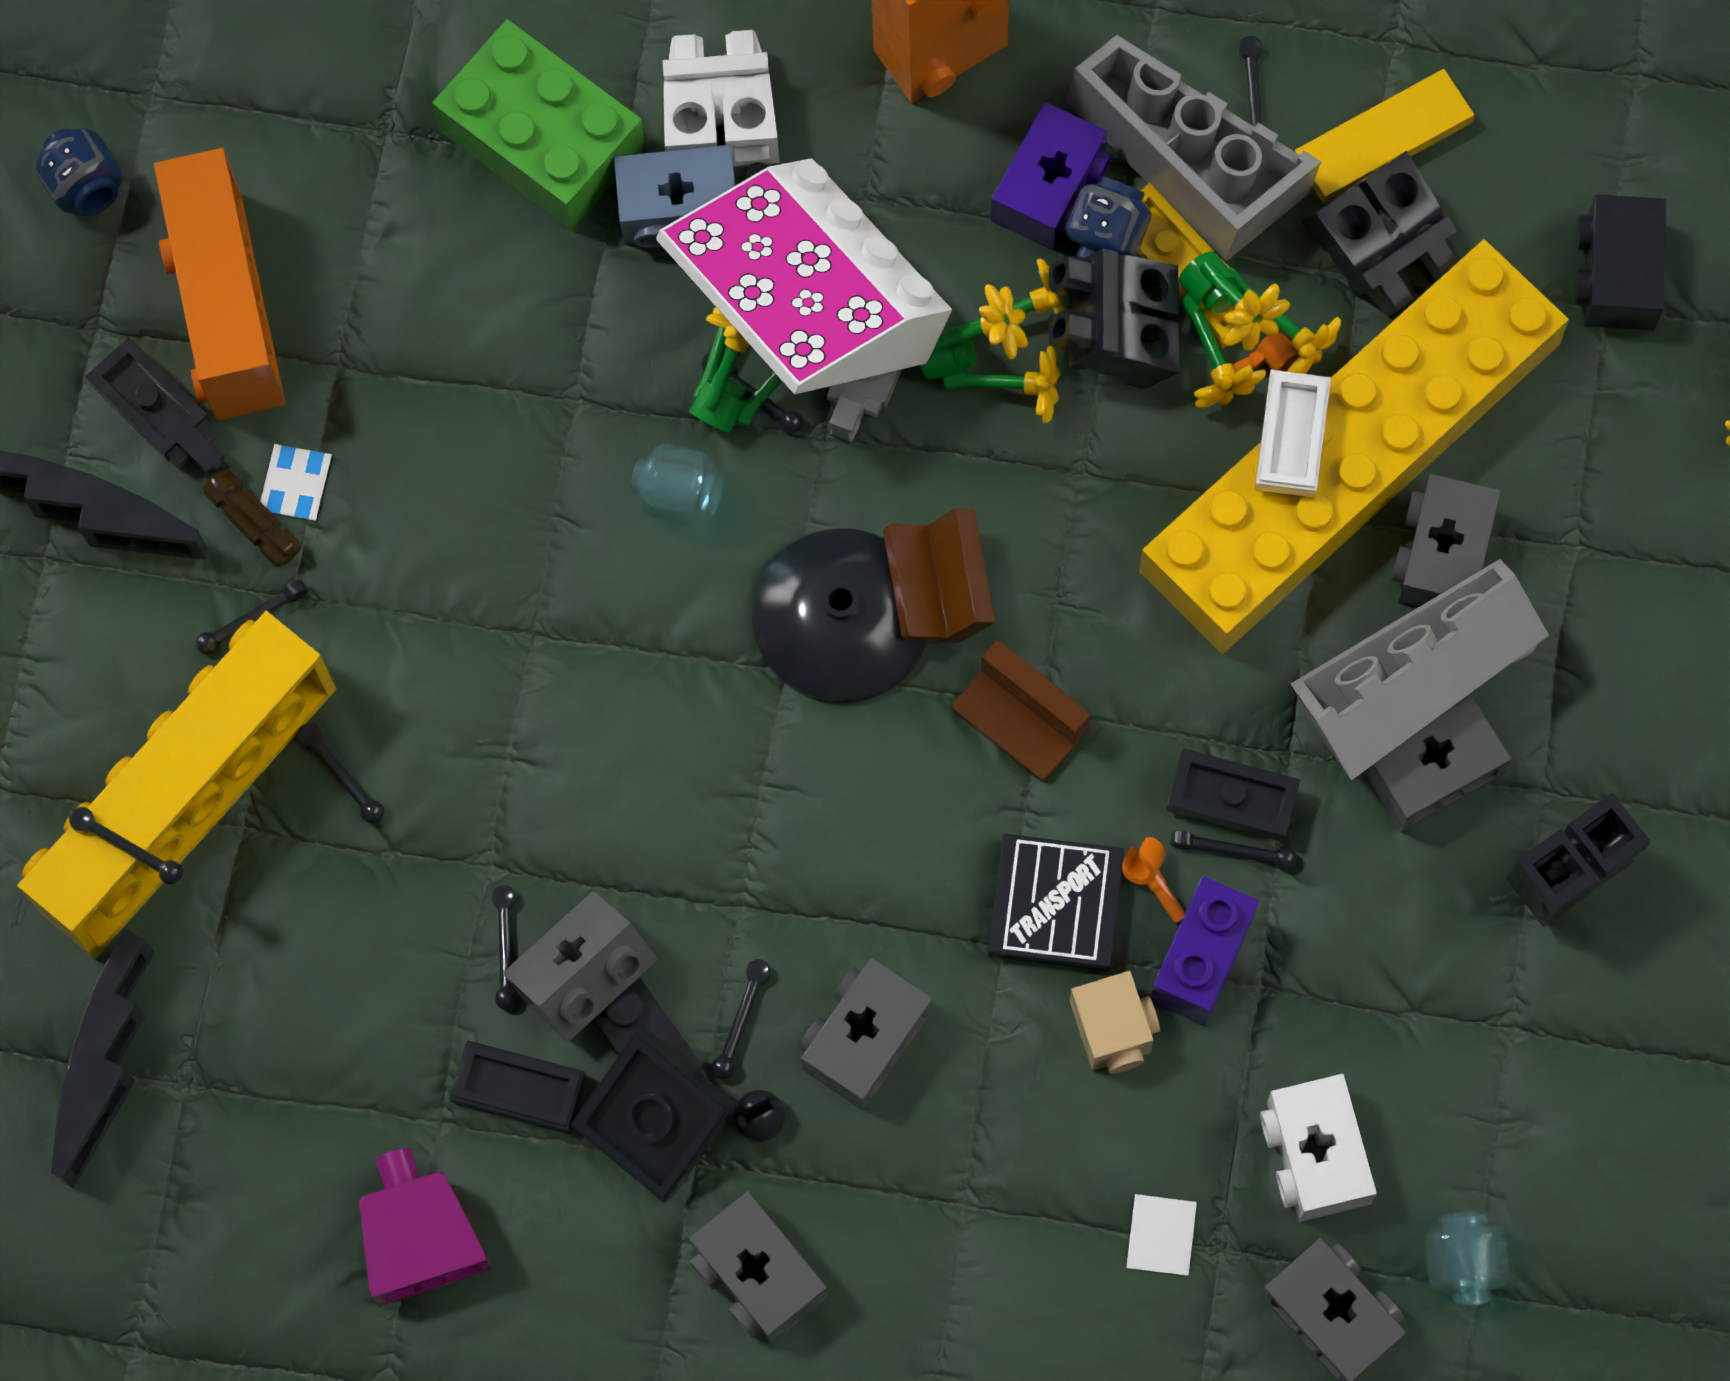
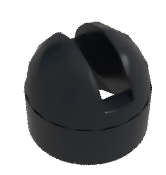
M754 1090L740 1098L734 1115L737 1128L745 1138L755 1142H765L778 1135L783 1127L785 1116L783 1106L774 1094L765 1090ZM767 1102L771 1103L774 1109L760 1115L747 1124L743 1116Z

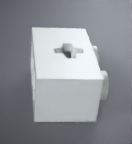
M1344 1074L1271 1091L1267 1101L1269 1110L1261 1111L1260 1119L1268 1147L1279 1146L1285 1170L1276 1171V1177L1285 1208L1295 1206L1299 1222L1371 1205L1377 1193ZM1314 1136L1318 1146H1329L1322 1162L1316 1163L1312 1153L1302 1154L1301 1151L1304 1149L1308 1137Z

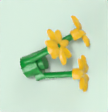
M1213 251L1199 255L1180 274L1179 283L1188 293L1181 300L1180 304L1191 316L1214 368L1210 375L1215 385L1207 386L1194 392L1195 397L1198 399L1195 402L1197 408H1207L1217 402L1220 406H1226L1232 401L1234 394L1248 395L1253 393L1254 385L1258 384L1266 376L1265 370L1253 372L1252 365L1235 372L1231 363L1226 364L1204 314L1205 310H1209L1212 314H1220L1232 305L1235 306V311H1231L1224 316L1226 323L1235 326L1224 338L1223 342L1227 346H1232L1242 341L1244 349L1250 351L1257 345L1260 331L1274 336L1281 329L1292 339L1291 346L1299 351L1298 355L1300 356L1287 372L1306 374L1311 368L1312 363L1315 364L1321 361L1323 353L1321 350L1330 347L1337 339V333L1341 326V319L1339 317H1336L1328 326L1323 324L1316 334L1307 327L1300 329L1284 315L1290 307V302L1286 299L1277 300L1280 293L1277 284L1271 285L1261 296L1241 278L1234 268H1228L1218 254Z
M1040 258L1036 261L1044 287L1029 292L1030 298L1013 304V296L1009 287L1005 286L999 292L993 285H985V294L990 306H981L979 308L981 314L979 318L961 325L943 328L928 362L920 365L926 379L930 381L943 378L947 390L965 386L1022 389L1025 395L1038 396L1036 415H1042V422L1049 423L1051 421L1054 405L1059 400L1054 384L1057 383L1061 374L1057 366L1056 350L1053 346H1048L1046 352L1040 351V372H1026L1025 377L966 373V367L973 366L976 361L973 338L986 335L993 346L1002 341L1008 359L1012 360L1017 355L1018 347L1023 349L1028 346L1025 332L1019 326L1025 320L1026 313L1036 310L1037 314L1053 308L1055 314L1066 309L1063 297L1060 294L1053 293L1049 288L1050 266L1045 260Z
M715 307L713 314L706 317V321L718 326V330L703 377L693 394L696 398L689 412L702 421L724 432L731 433L737 420L746 425L750 424L758 407L780 385L782 380L773 372L748 400L743 399L748 388L730 378V375L740 352H746L750 344L720 310Z

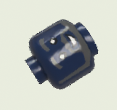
M85 128L56 131L44 142L43 149L40 151L35 163V172L38 179L62 212L83 216L95 215L107 209L118 196V189L122 182V168L96 131Z
M1101 176L1099 184L1090 183L1084 185L1079 191L1065 227L1068 238L1080 245L1076 256L1086 258L1104 248L1116 251L1118 255L1135 257L1152 217L1151 209L1142 202L1145 193Z

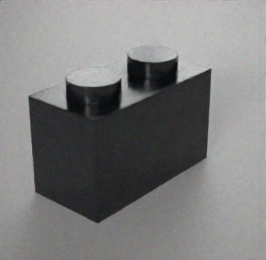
M1595 194L1588 215H1579L1576 249L1586 251V270H1577L1574 302L1575 305H1584V326L1655 331L1664 304L1666 199Z

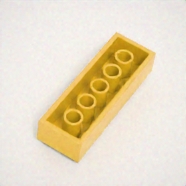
M267 610L256 622L249 620L235 632L229 642L230 651L215 667L208 665L195 676L188 688L190 695L174 712L168 710L161 714L148 730V741L133 758L126 756L116 763L106 777V788L92 803L87 801L78 807L88 808L93 813L96 822L161 860H174L179 864L182 863L295 737L299 729L313 717L337 690L322 656ZM68 817L64 824L66 832L50 849L42 848L30 858L22 871L24 878L17 886L43 917L95 960L164 882L160 880L157 871L91 832L86 834L77 833L71 827Z

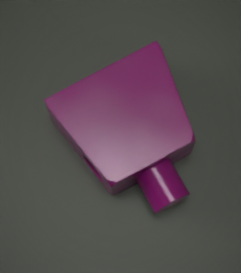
M411 1148L393 1150L376 1158L384 1190L363 1196L359 1199L369 1289L372 1298L379 1307L493 1270L483 1246L443 1171L420 1177Z

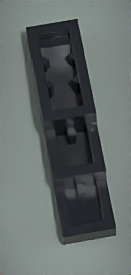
M0 451V490L24 492V499L35 517L79 522L78 528L89 546L206 560L208 549L199 531L148 499L89 473L33 456Z
M125 928L121 932L93 988L72 1046L58 1105L51 1173L63 1184L73 1189L136 1082L118 1064L145 1019L144 1014L136 1004L128 999L155 952L144 938Z

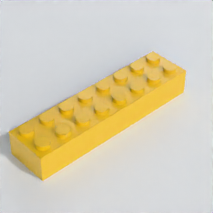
M1483 239L1331 377L1315 498L1255 490L1260 442L1142 549L1139 572L1223 655L1553 352L1562 341L1569 319Z

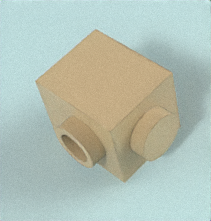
M1131 971L1071 989L1070 1004L1092 1071L1107 1067L1110 1074H1115L1143 1064L1144 1059L1142 1055L1151 1053L1153 1045L1152 1034L1160 1032V1026L1151 998L1149 996L1139 998Z

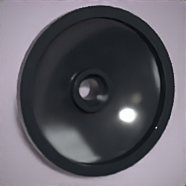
M838 528L815 532L800 538L787 546L772 560L764 571L754 595L752 607L753 630L757 646L764 661L771 671L791 689L819 701L852 703L868 700L889 691L905 679L915 668L928 641H909L903 639L885 540L883 537L870 532ZM838 595H845L852 600L851 606L844 611L833 609L830 606V602Z

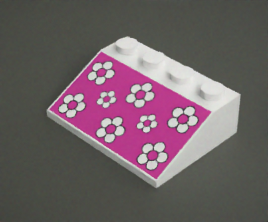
M812 158L765 168L660 229L656 237L661 246L794 394L926 364L952 311L950 306L933 289V286L898 252L897 247L885 238L863 214L861 208L846 196L828 176L825 169Z

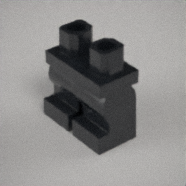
M1407 151L1389 160L1354 184L1350 189L1341 193L1301 221L1313 239L1319 238L1327 248L1337 268L1349 280L1347 283L1358 297L1368 292L1372 300L1387 316L1397 312L1418 297L1401 269L1415 260L1432 286L1460 261L1454 246L1448 239L1457 230L1448 216L1444 217L1438 201Z
M1103 248L1086 258L1066 256L1050 266L1049 288L1053 293L1069 297V310L1064 309L1053 315L1049 324V344L1069 352V367L1081 370L1090 367L1093 371L1100 374L1124 376L1126 385L1144 390L1179 373V323L1168 321L1179 315L1178 265L1134 256L1118 255L1116 251ZM1160 284L1162 290L1161 299L1159 302H1154L1151 300V288ZM1161 340V356L1159 358L1152 357L1151 344Z
M1611 793L1568 823L1564 832L1560 829L1520 857L1506 880L1544 928L1631 866L1634 861L1632 858L1644 851L1651 841L1616 796Z

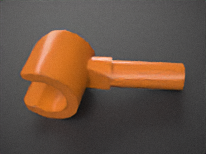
M1278 332L1274 336L1267 335L1254 352L1232 365L1235 372H1238L1249 365H1252L1253 370L1258 369L1266 362L1272 370L1285 372L1299 358L1298 351L1291 346L1289 338Z
M1146 837L1139 852L1134 846L1130 847L1123 860V874L1129 881L1135 884H1147L1149 889L1155 893L1173 922L1177 923L1184 918L1185 911L1165 883L1166 880L1159 871L1165 860V848L1157 839Z

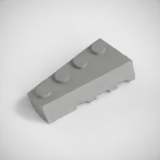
M1116 35L1075 67L1066 102L1085 121L1108 131L1107 143L1148 184L1151 183L1184 220L1225 261H1228L1310 193L1321 161L1304 150L1300 155L1277 141L1279 135L1259 122L1255 127L1228 111L1226 109L1228 103L1210 92L1206 95L1199 93L1180 81L1181 74Z
M1499 559L1292 682L1291 685L1324 742L1349 778L1353 780L1512 662L1527 657L1535 650L1537 644L1548 637L1549 634L1516 575Z

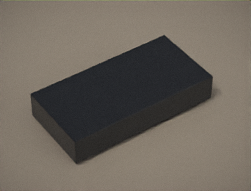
M467 1040L449 1099L454 1104L570 1134L572 1127L570 1125L574 1120L587 1075L583 1070Z

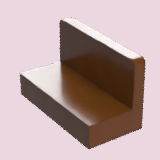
M954 508L929 525L892 523L884 528V540L903 639L909 641L963 642L995 623L974 509Z
M998 639L982 656L981 672L953 703L955 714L1041 782L1046 781L1088 733L1090 728L1091 714Z

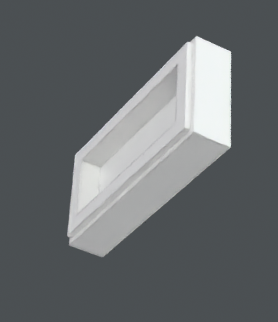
M1277 370L1270 371L1255 490L1315 498L1331 377Z

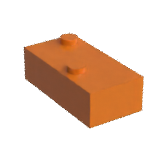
M872 0L874 52L911 104L925 95L932 98L942 94L953 85L956 76L1008 46L1009 0Z
M224 148L154 163L169 238L159 240L160 252L167 275L174 273L177 275L196 367L191 369V376L198 403L208 402L217 421L285 406L286 402L242 194Z

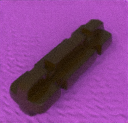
M225 469L215 472L203 486L204 495L217 508L221 505L225 507L223 514L254 546L259 543L262 545L260 552L273 566L280 567L289 564L301 549L299 540L287 528L283 531L279 529L281 522L250 490H247L245 493L242 491L243 483L230 470Z

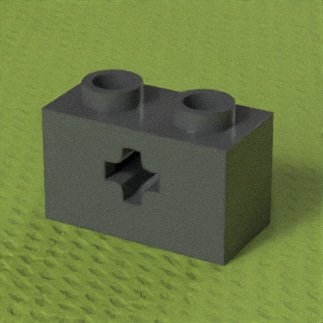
M1430 474L1424 493L1412 492L1405 520V526L1416 528L1411 548L1399 547L1391 581L1402 583L1398 603L1420 607L1482 570L1501 490ZM1438 537L1450 539L1448 554L1437 551Z
M1471 698L1459 706H1456V704L1366 769L1364 774L1402 833L1505 775L1511 762V757L1474 698ZM1426 751L1432 758L1444 755L1446 760L1441 770L1436 763L1423 765L1422 759Z
M593 890L503 972V975L529 1008L568 1043L647 971L658 958L631 922Z
M873 958L869 959L862 971L853 967L846 974L834 994V998L840 1003L827 1021L818 1017L809 1027L799 1044V1048L805 1052L801 1057L803 1071L863 1111L867 1108L933 1012L932 997ZM868 1019L872 1021L874 1038L871 1039L863 1035L857 1043L852 1041L850 1025L853 1023L856 1026L862 1027Z
M748 1191L689 1238L693 1250L697 1253L689 1260L690 1264L711 1290L721 1283L736 1303L728 1308V1310L750 1338L761 1332L766 1340L772 1344L829 1297L825 1284ZM748 1258L756 1266L764 1261L767 1262L764 1267L767 1280L761 1285L753 1278L747 1279L745 1282L741 1281L745 1276L741 1264Z
M1320 1237L1264 1287L1260 1297L1336 1381H1357L1401 1342L1406 1331L1399 1323L1404 1320V1316L1393 1301L1382 1291L1372 1295L1356 1276L1361 1273V1269L1342 1246L1336 1243L1330 1248ZM1326 1297L1335 1304L1343 1299L1349 1302L1351 1308L1346 1315L1350 1322L1349 1324L1341 1317L1335 1318L1332 1322L1325 1317L1324 1313L1329 1305L1325 1299Z

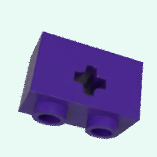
M1044 102L992 197L991 221L1054 251L1062 234H1066L1065 227L1080 189L1086 184H1099L1101 176L1105 177L1112 160V156L1106 153L1108 131ZM1056 173L1059 174V175H1061V176H1064V177H1057V178L1054 180L1053 184H1050V183H1048V182L1045 181V180L1051 181V180L1055 177Z
M1202 876L1153 984L1151 992L1152 1003L1207 1026L1253 923L1259 900Z

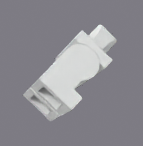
M754 30L732 31L730 34L725 35L727 55L704 57L702 37L695 34L674 36L671 40L669 60H663L665 151L718 146L717 126H724L726 145H731L733 167L750 166L755 162L764 164L780 163L767 52L761 51L756 32Z

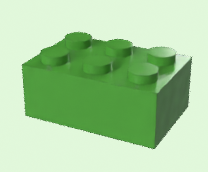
M508 19L503 22L432 102L441 133L571 231L575 229L616 182L614 157L640 154L646 148L643 124L640 117Z

